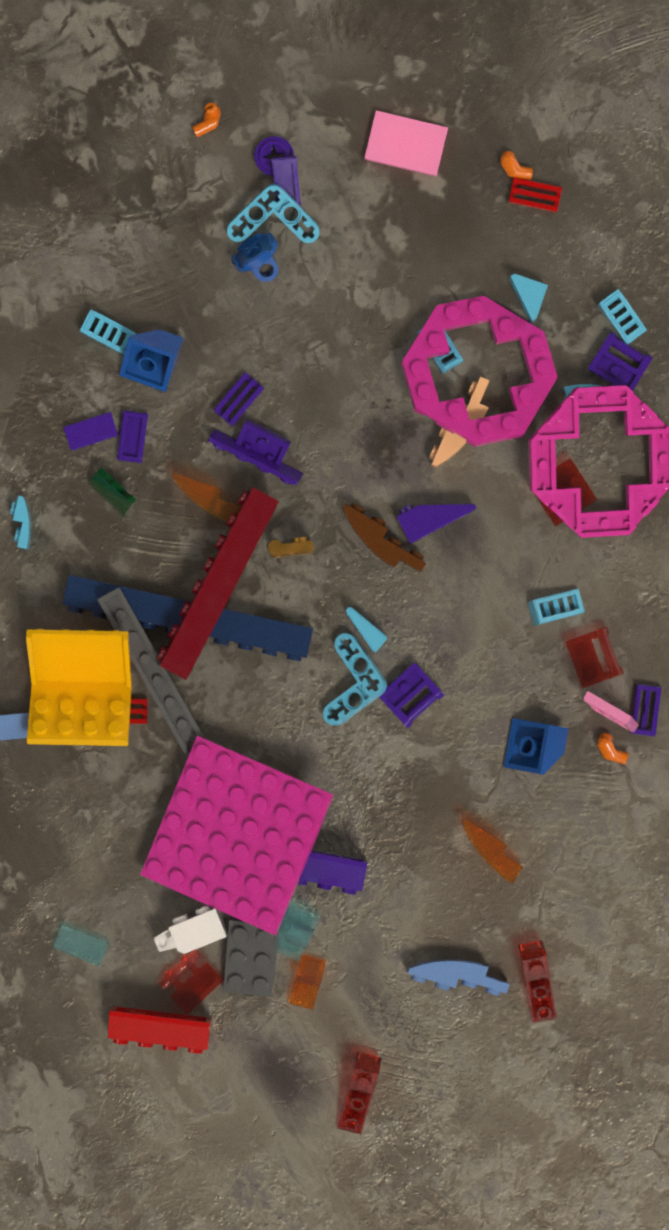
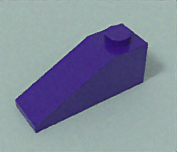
M410 504L399 510L400 515L396 519L409 544H412L475 511L477 508L475 504L418 505L414 508Z

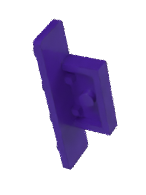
M248 419L244 423L237 439L217 429L213 431L208 439L215 448L222 451L227 450L234 454L237 459L256 465L260 471L278 476L286 484L297 485L303 476L302 472L282 463L291 441Z

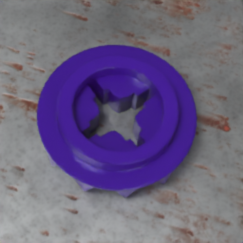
M277 136L265 138L257 145L255 150V163L258 169L266 175L273 176L272 160L265 158L271 155L272 147L275 148L278 155L281 154V157H283L282 155L294 156L293 148L289 142Z

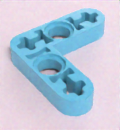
M278 184L266 186L230 221L227 228L229 238L235 242H241L274 213L305 243L316 241L320 232L317 222ZM277 190L280 192L278 194L279 200H271L268 203L271 209L268 211L266 206L258 200L262 198L265 202L269 198L268 191L275 192ZM253 206L260 207L263 210V216L260 219L251 218L249 215L250 208ZM288 207L296 208L298 211L297 218L288 220L284 216L285 209ZM244 215L246 220L253 226L250 228L249 224H247L243 228V235L239 233L234 235L233 225L240 226L244 222V219L241 218ZM302 216L306 218L303 220V224L306 227H314V235L312 237L309 234L303 235L304 229L300 224L297 228L293 226L299 223Z
M343 633L336 638L335 649L357 680V683L324 708V720L334 726L344 724L380 697L387 688L384 676L360 641L354 635ZM344 639L352 641L349 645L353 652L359 650V653L352 656L348 649H342L345 645ZM359 658H364L367 663L366 669L362 672H358L355 669V662ZM369 674L372 680H379L377 684L378 690L370 689L371 681L369 678L362 679V677ZM352 693H358L361 697L360 704L356 707L351 706L349 703V697ZM345 706L348 710H350L349 712H347V710H342L341 712H339L338 720L334 718L331 719V716L333 715V712L331 711L332 709L340 710Z

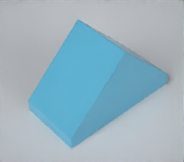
M513 274L510 276L509 281L530 323H533L537 319L548 285Z

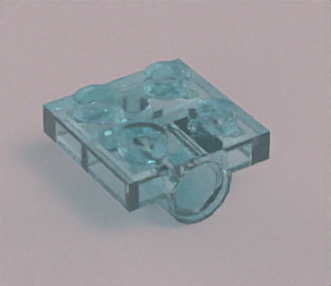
M290 902L279 928L278 952L299 962L321 916Z

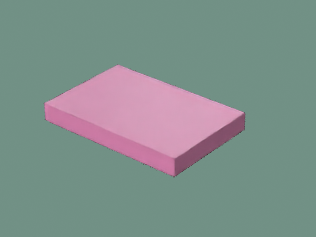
M376 110L364 160L437 177L448 127Z
M587 691L583 699L591 709L632 733L636 731L639 725L632 716Z

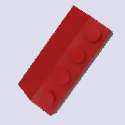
M113 1006L109 1011L108 1038L113 1039V1043L127 1045L128 1041L138 1042L140 1047L152 1048L153 1044L163 1045L165 1050L177 1051L178 1047L188 1048L190 1053L202 1054L203 1050H208L212 1018Z

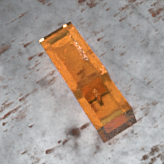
M173 473L172 478L180 489L205 512L225 523L232 512H237L239 505L219 499L222 492L220 488Z
M463 818L461 824L477 852L499 875L513 884L523 866L502 854L507 846L505 843Z

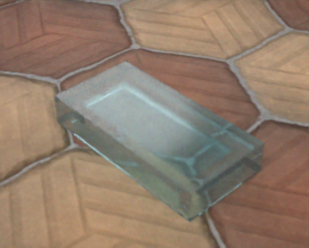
M63 924L53 948L100 967L109 942Z

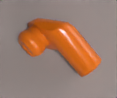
M208 103L205 106L204 120L192 126L197 138L217 128L221 111L216 103Z
M506 151L502 154L500 159L501 166L509 177L531 180L533 168L520 166L514 153L511 151Z
M602 733L597 740V747L603 758L625 765L628 753L616 750L612 742V735Z

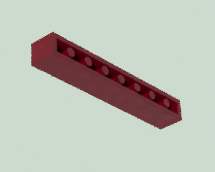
M254 487L249 488L248 491L243 490L237 501L240 504L237 512H232L226 522V526L229 527L225 535L221 534L214 546L217 549L213 558L209 556L205 562L203 570L206 572L202 580L197 579L193 585L191 592L194 595L191 601L184 603L179 613L182 615L179 624L174 623L168 634V637L171 639L167 647L162 646L156 657L159 660L157 666L184 680H187L279 503L278 500Z

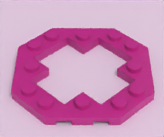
M485 296L437 305L401 363L414 411L422 416L426 415L436 421L437 425L452 434L456 433L474 447L522 437L558 378L544 331ZM489 322L495 345L519 340L531 383L509 389L514 407L513 412L470 420L463 397L439 402L427 359L449 354L450 349L444 331Z
M626 385L575 387L528 440L530 491L581 538L630 535L642 518L652 511L660 502L659 499L669 490V426L662 422ZM624 411L625 435L649 434L650 483L626 484V509L581 512V488H556L555 439L579 438V413Z

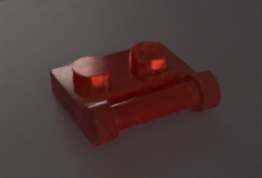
M607 627L565 641L581 688L624 674L622 666L619 667L608 638L607 634L610 633ZM596 638L599 639L610 671L604 673L592 640Z

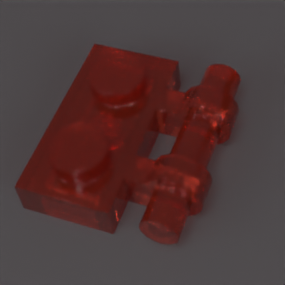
M196 949L189 955L185 954L181 958V962L172 971L169 969L164 974L165 977L159 982V985L164 990L171 985L177 989L170 997L187 1015L224 981L208 962L200 968L195 964L201 957V954ZM189 969L193 975L185 983H182L179 977Z

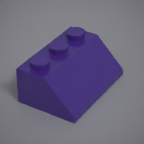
M311 850L298 884L307 886L308 881L317 883V888L331 890L332 886L341 887V892L356 895L357 891H362L368 862L367 860Z

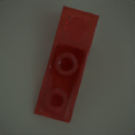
M543 940L518 945L532 1022L537 1023L557 1019L548 959Z
M357 1052L337 1129L362 1134L379 1075L381 1057Z

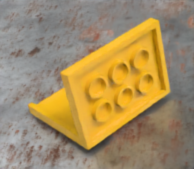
M27 630L26 642L32 684L27 744L128 746L132 697L129 632L119 630Z

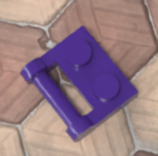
M610 332L587 370L611 385H626L633 391L653 357L648 354L643 355L616 338V334ZM610 346L614 347L640 364L639 367L635 369L608 352Z
M414 662L386 688V691L379 698L409 729L413 725L412 722L434 701L440 700L445 695ZM426 686L431 692L407 714H404L401 708Z

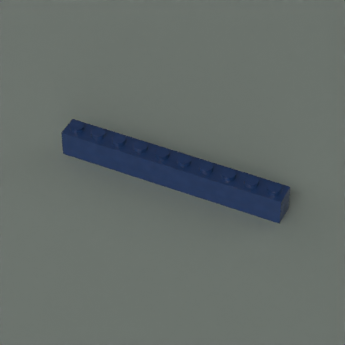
M68 576L62 603L68 606L67 611L82 614L83 609L93 611L92 616L106 619L107 616L97 599L120 587L135 616L141 622L142 627L155 630L156 625L166 627L165 632L169 633L174 623L178 625L182 618V615L179 613L186 600L81 577ZM223 609L209 637L214 638L213 643L228 646L229 641L239 643L238 648L252 651L253 647L263 649V654L277 656V652L287 654L286 659L301 662L302 657L307 658L313 628Z

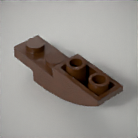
M354 503L351 506L344 505L343 511L349 524L372 553L392 568H395L400 560L421 573L426 565L422 561L424 556L412 549L410 553L401 548L403 544L392 537L386 540L384 536L388 529L384 527L386 525L385 521L376 516L370 519L363 514L365 510Z

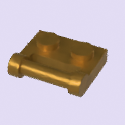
M307 537L292 538L293 543L282 544L278 540H272L268 544V550L273 557L314 553L313 540L308 541Z

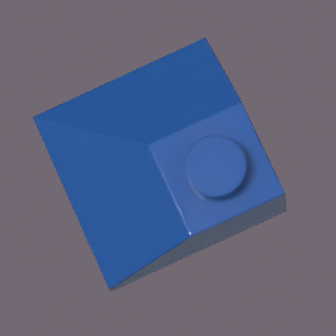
M163 330L130 335L119 376L166 392L179 358L184 338Z
M512 718L503 767L544 775L564 754L569 728Z

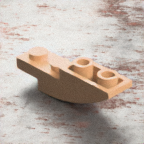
M480 377L478 382L473 381L468 391V395L472 396L469 404L466 405L470 420L484 418L489 408L480 404L489 380ZM442 428L439 434L443 438L439 447L434 445L429 459L433 460L431 466L437 468L448 461L467 443L466 439Z

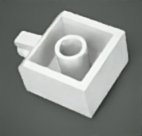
M204 905L195 910V915L188 917V914L184 913L173 918V923L168 927L169 929L154 937L159 952L177 948V951L185 954L227 937L228 931L220 911L211 906Z

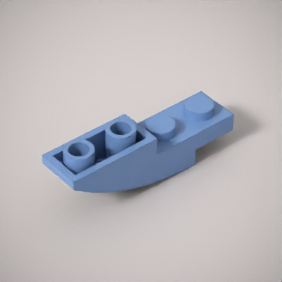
M460 959L431 960L411 965L407 970L408 974H412L411 979L425 983L426 979L436 982L435 987L448 991L450 987L456 988L458 979L463 980L462 985L476 989L477 985L487 987L485 992L500 996L501 992L507 994L510 985L507 981L486 975L488 965Z

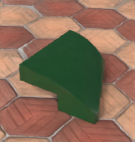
M102 467L89 482V485L123 518L131 512L130 509L137 503V500Z

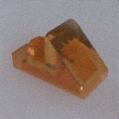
M302 954L289 1004L313 1010L326 964L325 960Z

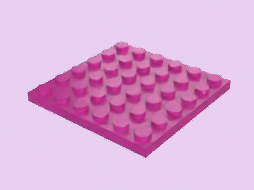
M197 736L140 875L268 933L277 935L334 794L206 738Z

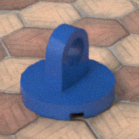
M267 232L265 236L262 233L255 234L239 245L237 248L239 252L236 255L233 253L231 262L239 272L251 270L260 281L269 282L277 276L279 271L277 262L273 257L278 247V242L271 233ZM264 264L272 265V269L267 273L259 271L260 267Z

